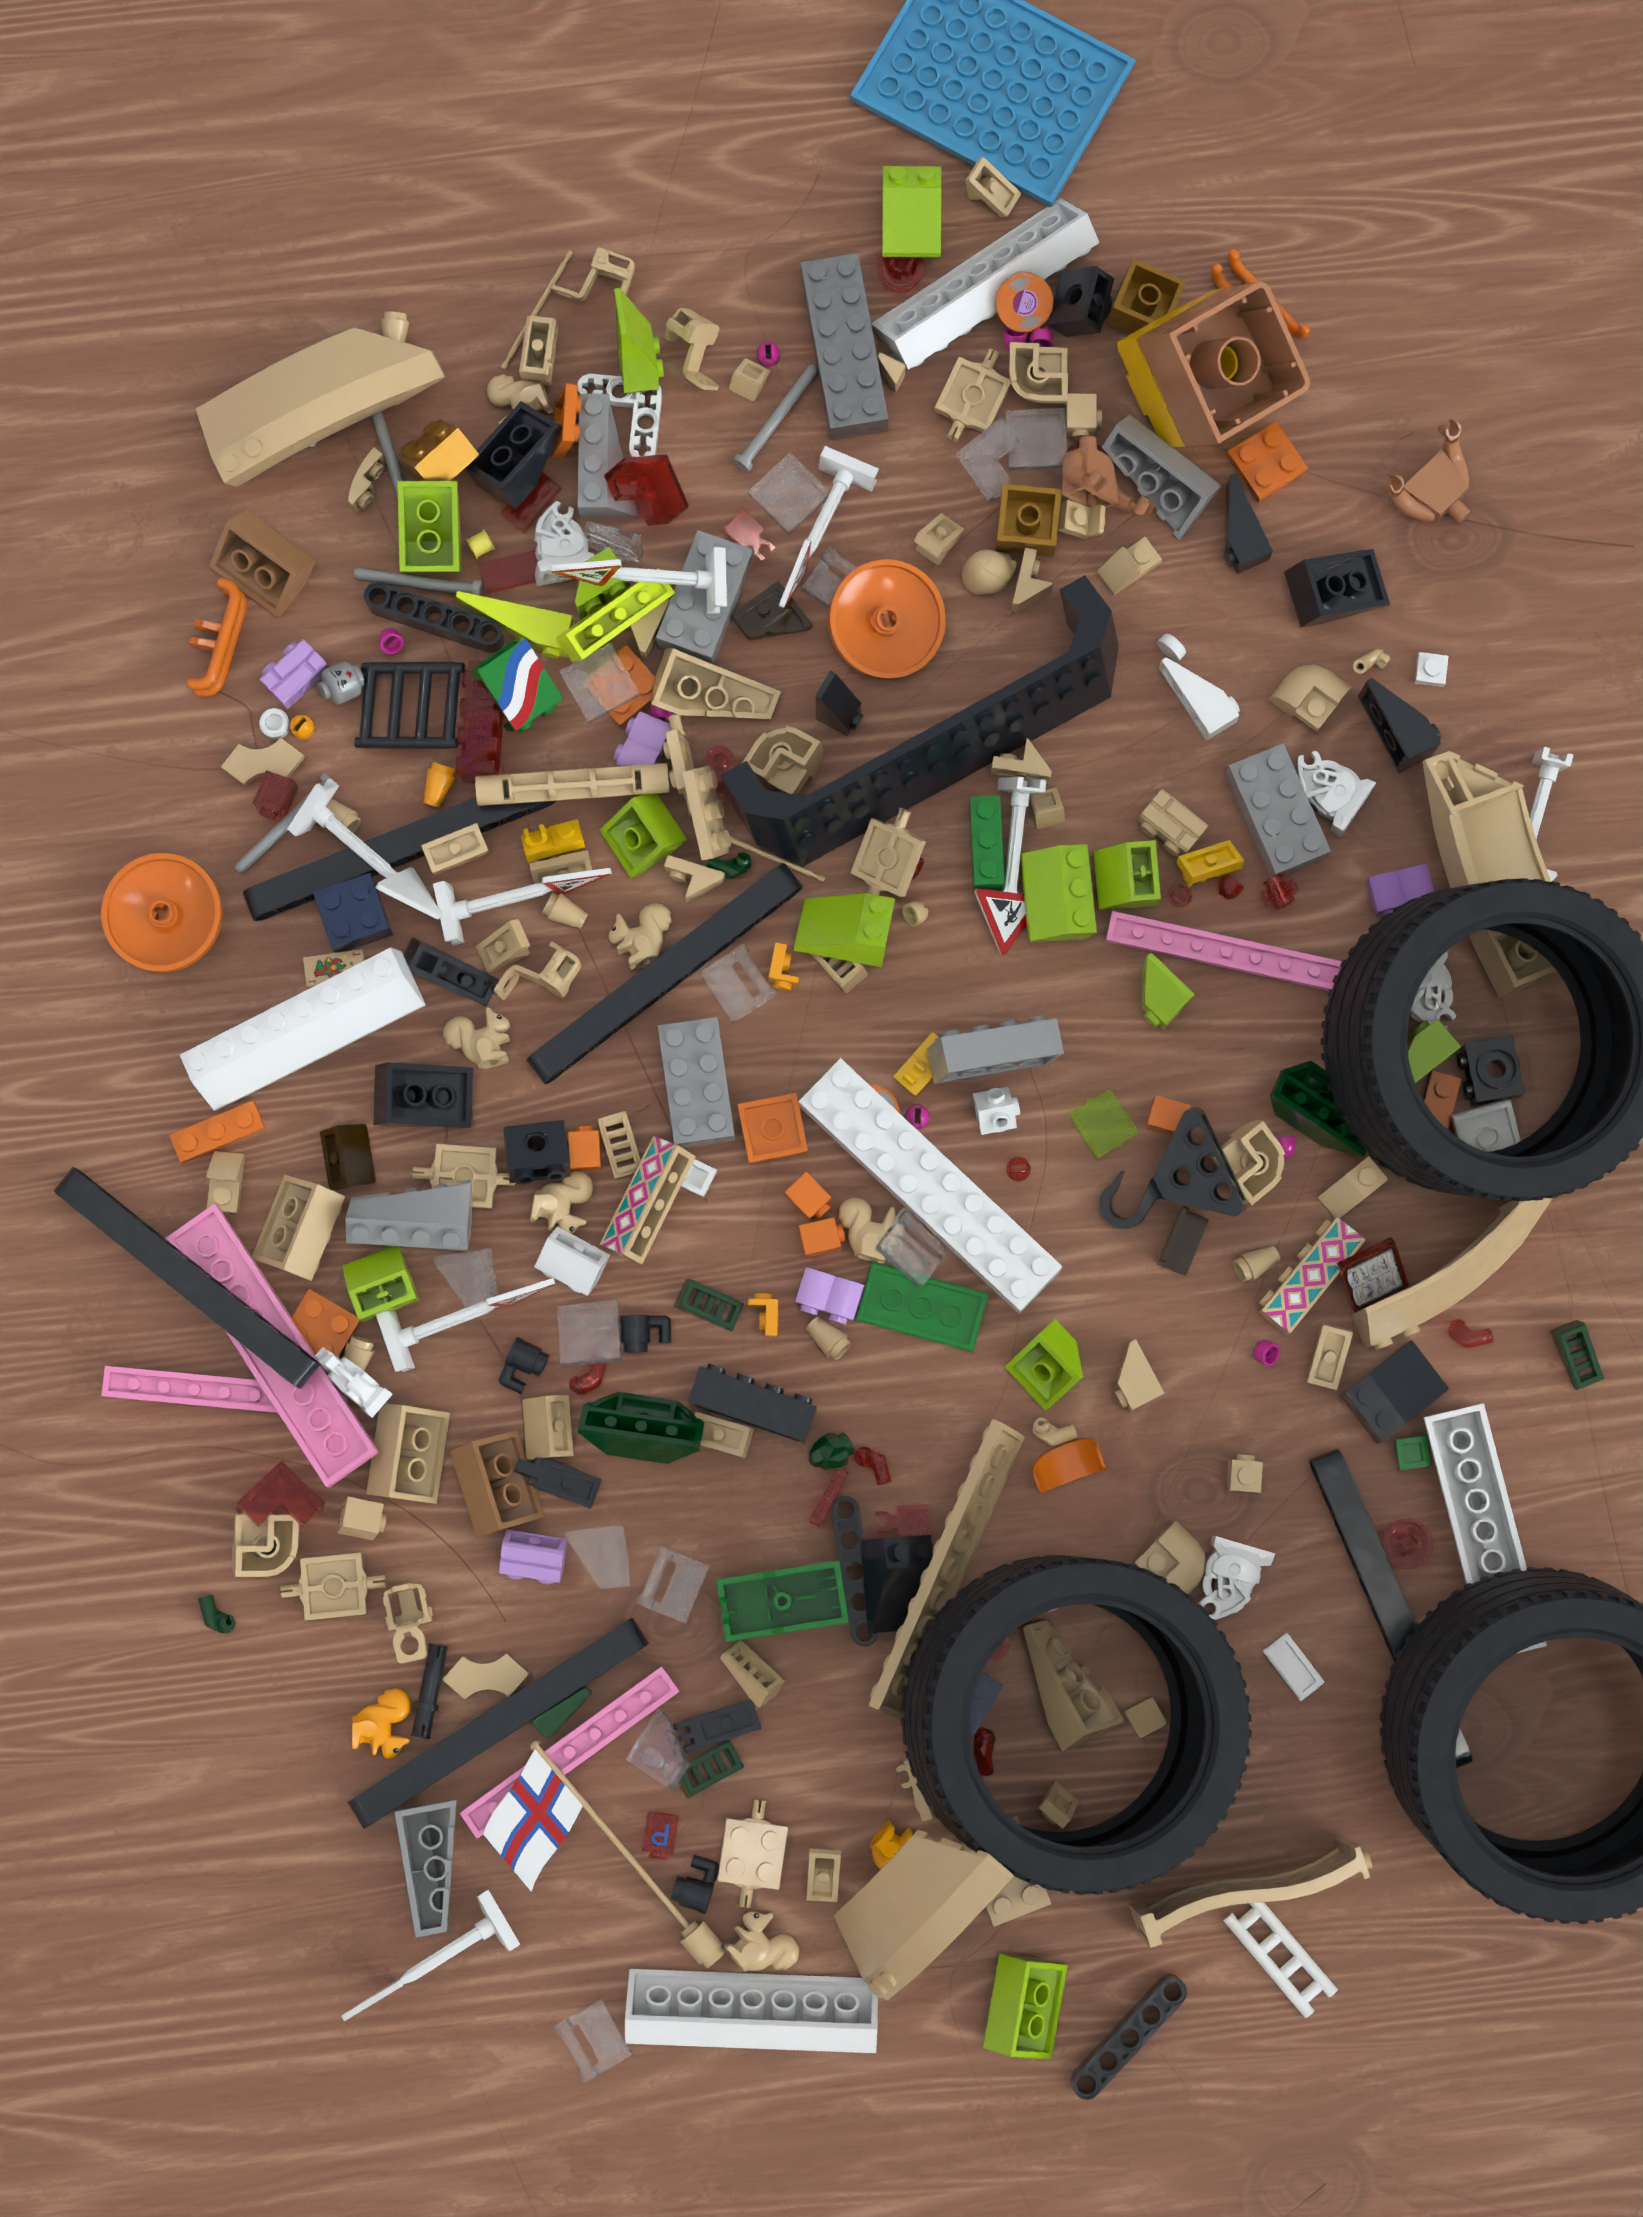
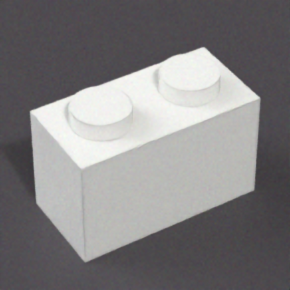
M557 1226L547 1238L534 1267L542 1271L545 1276L557 1279L568 1285L573 1291L588 1296L598 1283L610 1254Z

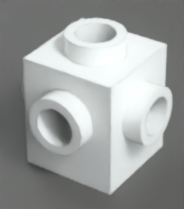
M1008 1087L992 1088L988 1091L973 1093L976 1119L981 1135L1017 1128L1015 1116L1020 1115L1017 1097H1011Z

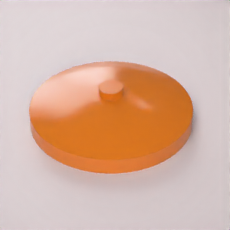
M883 559L863 564L850 572L839 583L829 605L828 628L836 651L850 667L872 678L897 679L920 670L934 657L945 634L946 612L937 587L925 573L903 561Z
M171 853L145 855L125 865L110 881L101 906L102 927L114 951L131 965L153 973H171L185 969L198 962L214 945L223 919L221 896L212 878L195 862Z

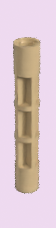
M667 763L475 777L478 806L670 793Z

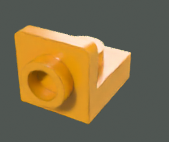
M775 942L768 982L774 983L773 987L776 989L791 991V987L798 988L799 977L785 975L782 972H789L792 954L786 953V944Z
M754 1294V1299H748V1307L766 1308V1312H760L759 1330L765 1331L766 1338H778V1299H772V1294Z

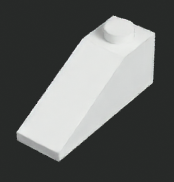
M1166 657L1161 660L1159 670L1206 741L1237 722L1240 716L1238 713L1240 709L1233 697H1227L1223 690Z

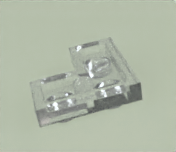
M999 418L955 453L985 499L989 502L1002 493L1003 483L1013 484L998 460L1019 444L1020 441L1004 418Z

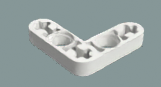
M586 374L582 376L577 384L578 394H587V390L584 388H588L589 383H594L596 389H601L593 390L592 394H603V384H607L606 390L607 394H609L611 406L633 408L629 443L630 456L636 464L647 465L655 459L662 405L660 385L659 390H653L655 395L651 396V408L645 407L646 401L645 395H643L647 391L630 392L623 398H615L611 392L615 386L623 385L621 376ZM646 415L652 417L654 424L651 428L642 429L638 426L637 422L640 417ZM641 436L646 437L647 450H650L646 451L644 456H639V452L635 450L641 447Z

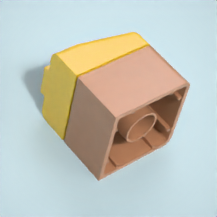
M1264 282L1211 290L1149 323L1117 343L1118 351L1129 373L1126 375V378L1143 415H1148L1157 436L1171 447L1219 444L1304 394L1310 386V378L1273 293Z

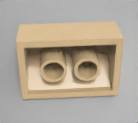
M284 1174L252 1258L255 1261L312 1281L315 1272L319 1268L325 1246L330 1240L331 1231L337 1216L342 1210L345 1196L321 1185Z
M385 1403L378 1412L374 1444L379 1453L371 1459L366 1494L437 1504L450 1413Z

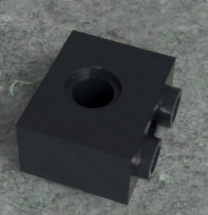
M1097 266L1062 270L1048 325L1065 337L1101 333L1103 322L1111 311L1112 298L1110 294L1115 278Z
M1512 1035L1465 1043L1459 1048L1460 1052L1457 1053V1063L1459 1069L1464 1070L1466 1081L1463 1082V1092L1466 1100L1470 1099L1471 1106L1493 1103L1507 1098L1510 1100L1517 1099L1524 1095L1520 1063L1516 1056ZM1490 1063L1500 1067V1077H1493L1489 1073L1488 1066Z
M564 1120L503 1127L510 1184L518 1183L524 1185L536 1180L548 1179L550 1181H558L564 1177H570V1159ZM533 1147L542 1148L541 1151H532L530 1149Z

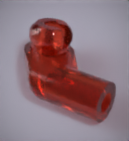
M1460 1319L1452 1321L1448 1329L1450 1337L1467 1349L1493 1343L1494 1341L1490 1328L1474 1332L1464 1325L1465 1322Z

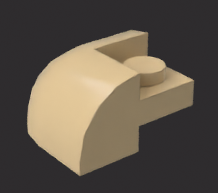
M1010 342L1009 376L1011 385L1016 393L1024 400L1038 404H1067L1068 348L1039 347V343Z
M1316 664L1303 665L1292 670L1283 679L1268 701L1291 718L1293 715L1318 732L1352 687L1326 668Z
M786 726V728L775 729L767 734L764 732L756 740L743 762H748L760 783L773 791L776 789L781 793L798 795L808 778L814 779L823 759L824 749L821 741L796 728Z
M1255 1120L1238 1128L1229 1135L1230 1139L1221 1146L1247 1202L1251 1206L1277 1185L1282 1179L1281 1173L1284 1167L1285 1152L1279 1141L1262 1120ZM1210 1155L1209 1157L1218 1167L1217 1159L1214 1156Z
M234 1515V1540L232 1546L234 1577H269L278 1575L287 1569L294 1558H296L298 1550L299 1515Z
M1175 1519L1134 1564L1138 1568H1144L1166 1578V1582L1176 1584L1186 1594H1190L1205 1575L1206 1556L1199 1542Z

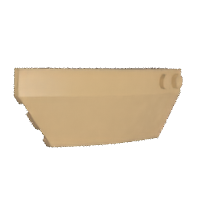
M354 327L267 367L196 408V412L211 458L223 482L238 487L308 446L394 405L397 406L446 377L433 351Z
M1451 751L1423 761L1433 829L1450 888L1503 879L1528 878V880L1541 879L1551 882L1530 821L1522 790L1524 785L1516 781L1510 783L1497 777L1498 773L1477 763L1475 765L1467 763L1460 759V755ZM1484 929L1469 936L1499 999L1558 973L1539 952L1512 936Z
M1543 1197V1200L1510 1201L1498 1208L1501 1214L1457 1257L1434 1274L1404 1291L1350 1315L1365 1347L1369 1348L1374 1345L1377 1351L1392 1344L1391 1337L1402 1333L1405 1338L1421 1331L1418 1326L1419 1324L1450 1308L1479 1287L1523 1244L1553 1198Z
M917 1830L870 1881L837 1910L833 1916L863 1981L869 1985V1989L874 1995L887 2001L933 1962L1008 1884L1014 1875L989 1853L978 1850L974 1855L965 1852V1847L962 1844L942 1838L940 1842H936L927 1832Z

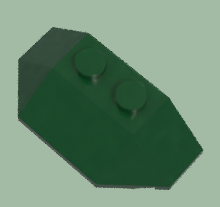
M1310 1060L1281 1070L1270 1094L1275 1115L1321 1146L1354 1156L1364 1157L1366 1149L1356 1142L1358 1138L1355 1135L1350 1134L1348 1131L1349 1127L1339 1116L1341 1113L1339 1108H1335L1332 1102L1334 1098L1332 1092L1328 1091L1327 1085L1329 1081L1328 1077L1324 1076V1069Z
M616 1392L602 1397L593 1403L583 1404L578 1433L607 1455L669 1464L700 1451L704 1422L700 1418L697 1419L688 1408L677 1400Z

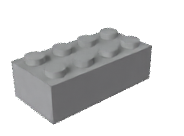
M697 530L682 572L706 571L705 556L714 547L726 548L727 606L720 607L719 614H708L706 589H698L690 585H676L675 594L671 597L656 636V641L660 649L673 648L714 665L732 619L731 614L735 611L753 564L754 555L753 549Z
M1284 743L1228 766L1225 776L1271 881L1323 861L1331 853L1330 847Z
M1046 1015L1029 1018V1022L1018 1024L1017 1020H1010L1000 1023V1027L989 1029V1025H980L971 1028V1032L960 1034L959 1029L943 1032L942 1037L936 1038L935 1042L927 1048L934 1084L1049 1065L1064 1054L1057 1018L1047 1019Z
M713 1017L658 1025L674 1144L686 1148L734 1141L735 1133L718 1018Z

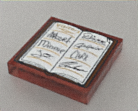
M1391 1237L1336 1263L1350 1306L1355 1313L1409 1287L1396 1243Z

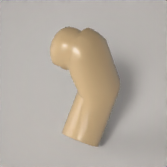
M1038 1418L1033 1423L1032 1431L1036 1438L1049 1446H1056L1078 1439L1073 1424L1058 1429L1050 1424L1046 1418Z

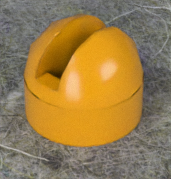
M301 714L292 718L290 731L294 737L305 740L313 735L315 726L310 717ZM302 720H306L297 732L295 728L301 723Z

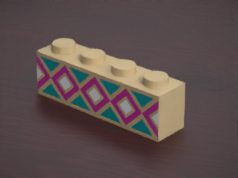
M653 1136L600 1245L642 1265L696 1156L674 1143Z
M1336 1217L1331 1222L1326 1219L1315 1232L1319 1238L1313 1245L1307 1243L1297 1254V1257L1300 1259L1294 1269L1288 1266L1278 1278L1281 1285L1277 1290L1273 1292L1269 1289L1259 1302L1263 1307L1258 1313L1286 1336L1294 1330L1366 1240L1339 1217Z

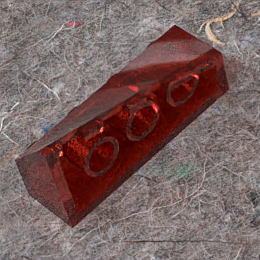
M469 660L468 669H465L462 675V686L467 687L466 698H461L460 715L465 716L464 727H459L458 742L459 745H462V756L456 757V774H460L463 783L475 784L476 776L498 775L500 773L504 720L503 713L483 681H475L469 671L482 662Z

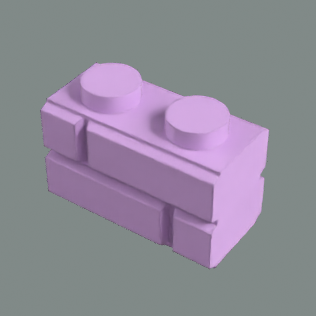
M304 639L299 643L292 642L283 652L285 656L277 663H269L261 673L263 676L260 678L263 686L287 710L321 679V672L329 667Z
M507 1529L502 1542L499 1573L506 1574L509 1578L515 1580L525 1577L537 1579L542 1584L560 1583L565 1566L568 1539Z

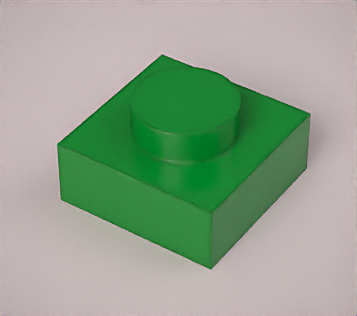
M1426 1436L1394 1440L1398 1471L1431 1466Z

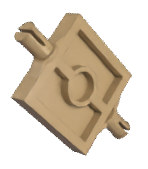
M988 349L982 363L970 362L958 357L934 407V412L946 416L954 422L947 434V438L950 440L953 438L954 442H958L964 427L975 429L987 435L1011 386L1010 379L998 374L993 369L1000 355L996 350L993 354V349Z
M672 715L668 717L671 731L665 732L667 741L663 742V748L667 760L671 759L673 770L669 771L673 788H677L679 794L684 795L688 814L691 815L682 772L694 769L690 745L683 731L681 716Z
M899 808L894 824H888L877 818H871L850 873L863 879L870 886L868 894L880 895L881 891H889L897 896L905 897L926 843L925 840L912 835L905 829L912 813L911 811Z
M436 1144L435 1160L431 1168L413 1166L414 1173H412V1179L430 1180L432 1189H434L435 1185L447 1183V1186L460 1185L461 1181L472 1180V1208L493 1209L494 1192L497 1185H516V1183L510 1184L509 1180H504L509 1179L508 1173H498L496 1165L497 1148Z
M360 1552L300 1559L301 1576L299 1584L281 1585L280 1591L293 1590L292 1592L281 1593V1598L300 1596L304 1605V1618L306 1621L368 1614L366 1598L368 1589L386 1588L387 1582L374 1583L375 1581L386 1580L385 1574L367 1577L364 1570L363 1553Z
M753 1799L751 1818L742 1820L726 1818L717 1881L733 1883L741 1887L738 1906L744 1907L745 1904L746 1908H751L753 1889L769 1888L779 1890L788 1831L787 1826L771 1824L764 1820L767 1801L760 1800L759 1808L758 1799Z

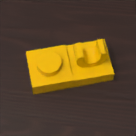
M578 819L552 825L549 828H545L543 824H540V830L529 833L528 828L523 830V835H521L528 863L585 848Z
M1230 840L1178 856L1177 865L1183 872L1182 878L1188 887H1191L1194 883L1200 881L1203 883L1209 878L1242 869L1244 859Z
M933 1032L893 1076V1079L915 1098L933 1078L927 1048L935 1042L936 1038H939Z

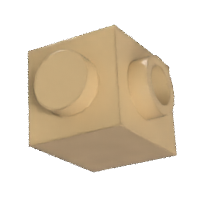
M1068 393L1067 404H1065V437H1072L1073 440L1079 441L1084 436H1095L1096 428H1101L1102 410H1097V394Z
M1237 1454L1236 1460H1229L1226 1492L1261 1493L1263 1462H1256L1253 1455Z
M347 1497L342 1504L337 1533L373 1541L378 1533L383 1532L387 1515L382 1514L384 1504Z

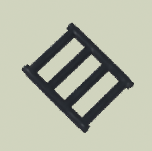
M463 662L362 663L361 671L365 673L360 735L354 741L356 748H458L459 742L458 738H455L460 673L465 672V664ZM377 674H393L387 737H371ZM405 674H420L415 737H399ZM432 674H448L443 737H427Z

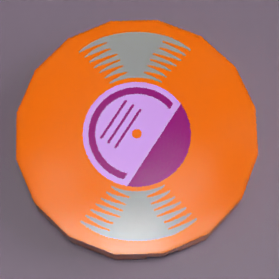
M1018 272L1010 278H1006L1000 284L995 295L994 306L998 317L1005 326L1016 332H1029L1047 321L1053 308V295L1051 288L1043 278L1032 272Z

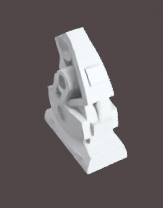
M558 501L553 503L544 512L536 524L534 541L537 542L535 551L538 561L535 570L537 586L572 580V578L551 573V565L583 563L594 556L593 553L588 552V541L581 527L572 520L574 508L569 506L567 514L562 515L558 513L561 503Z
M1317 751L1311 753V757L1314 759V764L1312 765L1305 764L1304 755H1300L1297 759V775L1308 800L1317 808L1319 815L1333 820L1330 830L1340 838L1373 791L1376 782L1369 779L1360 780L1351 769L1341 766L1334 761H1322Z
M1447 952L1429 970L1415 996L1410 1015L1418 1023L1422 1024L1427 1020L1432 1024L1437 1019L1440 1021V1016L1442 1015L1447 1016L1451 1022L1456 1018V1014L1449 1008L1453 1001V992L1451 989V976L1444 965L1448 958ZM1442 992L1444 993L1443 1003L1441 1002Z
M324 1347L315 1355L328 1372L327 1376L348 1398L360 1406L361 1411L367 1416L373 1417L393 1395L386 1388L380 1387L371 1376L347 1358L343 1357L340 1359Z
M1212 1535L1211 1546L1214 1552L1206 1561L1205 1575L1202 1582L1203 1591L1206 1596L1198 1604L1204 1607L1207 1603H1213L1215 1610L1212 1614L1208 1615L1214 1620L1237 1613L1251 1600L1250 1594L1256 1583L1259 1584L1261 1577L1260 1566H1271L1275 1553ZM1213 1578H1214V1581H1215V1590H1214V1591H1212V1588H1211V1581H1212Z

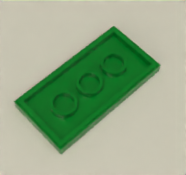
M871 1262L856 1321L973 1353L989 1293Z

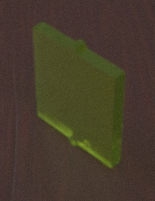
M1111 1088L1093 1100L1087 1099L1085 1105L1068 1115L1097 1159L1114 1148L1120 1149L1122 1143L1139 1133Z

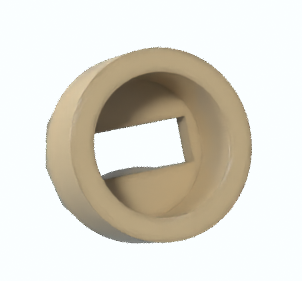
M912 901L903 906V918L909 926L915 927L927 919L928 908H924L923 902Z

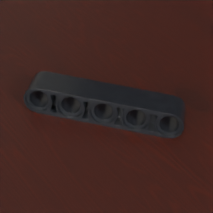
M371 583L364 591L365 602L371 613L376 616L487 653H495L504 645L505 638L501 626L492 619L384 583ZM382 594L386 596L383 603H372L376 595ZM404 604L414 605L410 613L404 614L400 612V608ZM432 613L442 614L438 622L430 623L427 621ZM460 622L470 624L469 628L464 632L455 630L456 625ZM489 631L498 633L493 641L483 640L484 634Z
M841 1496L833 1502L831 1513L850 1633L857 1645L867 1647L877 1640L878 1633H873L872 1638L868 1641H860L855 1633L856 1628L860 1624L867 1623L866 1608L862 1611H857L851 1606V1598L855 1593L865 1594L864 1577L852 1580L846 1574V1567L849 1563L858 1562L862 1565L860 1540H864L860 1511L858 1503L854 1498ZM848 1501L853 1505L854 1513L850 1518L843 1519L837 1515L836 1507L840 1502ZM851 1531L857 1534L859 1543L856 1548L846 1549L843 1547L841 1537L845 1532Z
M1173 1974L1162 1976L1074 2070L1071 2075V2085L1078 2097L1085 2100L1096 2097L1185 2001L1187 1988L1179 1977ZM1170 1982L1179 1984V1993L1174 1998L1164 1996V1987ZM1150 2005L1156 2006L1158 2008L1156 2019L1145 2021L1142 2017L1144 2008ZM1129 2028L1134 2029L1137 2032L1136 2040L1132 2044L1122 2043L1120 2039L1122 2032ZM1104 2052H1112L1116 2057L1114 2064L1107 2068L1102 2067L1099 2064L1100 2056ZM1089 2075L1094 2078L1092 2088L1086 2091L1079 2089L1077 2086L1079 2078Z

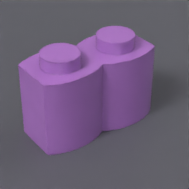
M1427 864L1376 875L1368 878L1366 881L1375 916L1393 913V909L1397 906L1403 905L1413 898H1420L1421 895L1434 892Z

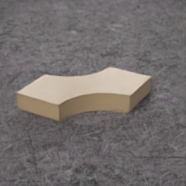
M280 738L273 745L263 749H250L238 744L221 768L244 786H248L256 778L266 775H274L288 780L305 759V756Z
M508 1653L492 1663H477L462 1656L442 1680L464 1700H467L481 1690H496L510 1697L530 1673Z

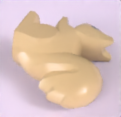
M503 374L492 378L487 386V397L490 403L495 406L505 407L511 405L512 409H514L522 401L537 411L544 409L550 414L554 412L547 392L541 382L536 383L529 380L515 382L513 376ZM506 417L499 421V425Z
M654 903L644 906L638 917L640 926L629 929L620 914L616 916V922L609 932L608 939L612 944H619L616 947L619 955L630 952L631 956L628 958L631 971L642 969L659 957L664 942L662 932L669 930V924L672 922L671 912L662 904Z
M487 1007L486 1026L476 1030L473 1022L464 1016L454 1017L445 1024L443 1037L447 1045H451L453 1049L462 1048L464 1055L470 1061L476 1063L479 1068L489 1069L509 1063L507 1053L500 1049V1045L510 1042L509 1035L504 1033L510 1028V1022L504 1016L494 1013Z
M570 1171V1177H564L561 1182L548 1183L535 1190L530 1221L534 1222L538 1217L548 1219V1231H551L557 1223L559 1228L571 1234L578 1227L586 1225L587 1221L585 1219L570 1214L571 1204H582L589 1200L593 1192L591 1178L583 1171Z
M861 1198L845 1200L839 1208V1219L843 1227L849 1228L848 1239L854 1250V1256L864 1261L883 1265L886 1259L882 1253L883 1247L894 1248L896 1241L891 1237H899L904 1233L903 1225L895 1215V1209L891 1207L887 1211L883 1222L877 1223L871 1221L872 1209L866 1200Z
M746 1912L743 1915V1923L747 1929L745 1930L739 1926L734 1928L740 1937L739 1941L735 1945L725 1944L723 1946L729 1956L744 1972L748 1970L760 1971L771 1964L776 1970L782 1968L786 1970L794 1966L799 1958V1946L791 1935L782 1933L768 1939L762 1932L773 1918V1913Z

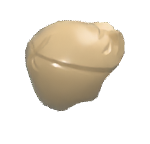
M991 549L975 552L962 568L963 584L974 595L1000 592L1013 578L1017 562L1011 560L1009 554Z

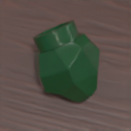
M844 1432L838 1435L827 1433L813 1444L809 1451V1462L812 1466L821 1467L824 1470L843 1467L847 1465L848 1457L854 1454L855 1450L851 1440Z

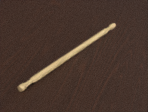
M568 250L566 258L560 264L531 316H537L551 293V284H556L568 260L572 257L573 252L571 250ZM526 324L510 349L506 360L500 366L501 369L506 370L508 362L523 341Z
M730 836L731 843L776 863H785L788 868L809 877H814L823 883L826 879L822 875H817L808 869Z

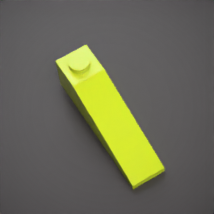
M637 582L580 620L556 639L572 663L583 660L671 597L675 592L670 584Z
M457 591L456 599L461 607L474 614L498 622L504 632L515 638H526L530 646L542 652L541 654L545 657L558 659L559 656L567 657L566 652L556 638L575 625L573 615Z

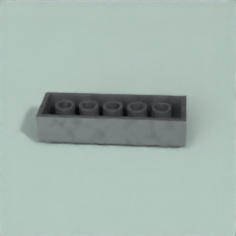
M858 253L800 262L801 280L830 441L888 431V413Z

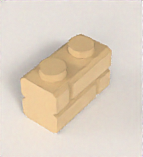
M527 316L519 369L521 380L541 382L543 386H551L559 332L556 319Z
M1163 789L1159 791L1138 819V822L1141 823L1140 829L1151 838H1154L1155 835L1165 842L1163 847L1174 856L1189 853L1209 827L1207 823Z

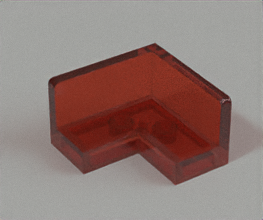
M667 454L626 457L604 475L614 501L637 500L647 526L669 524L689 507Z
M281 1461L237 1502L236 1511L240 1515L244 1512L259 1527L281 1506L303 1527L316 1514L320 1515L323 1512L325 1502Z

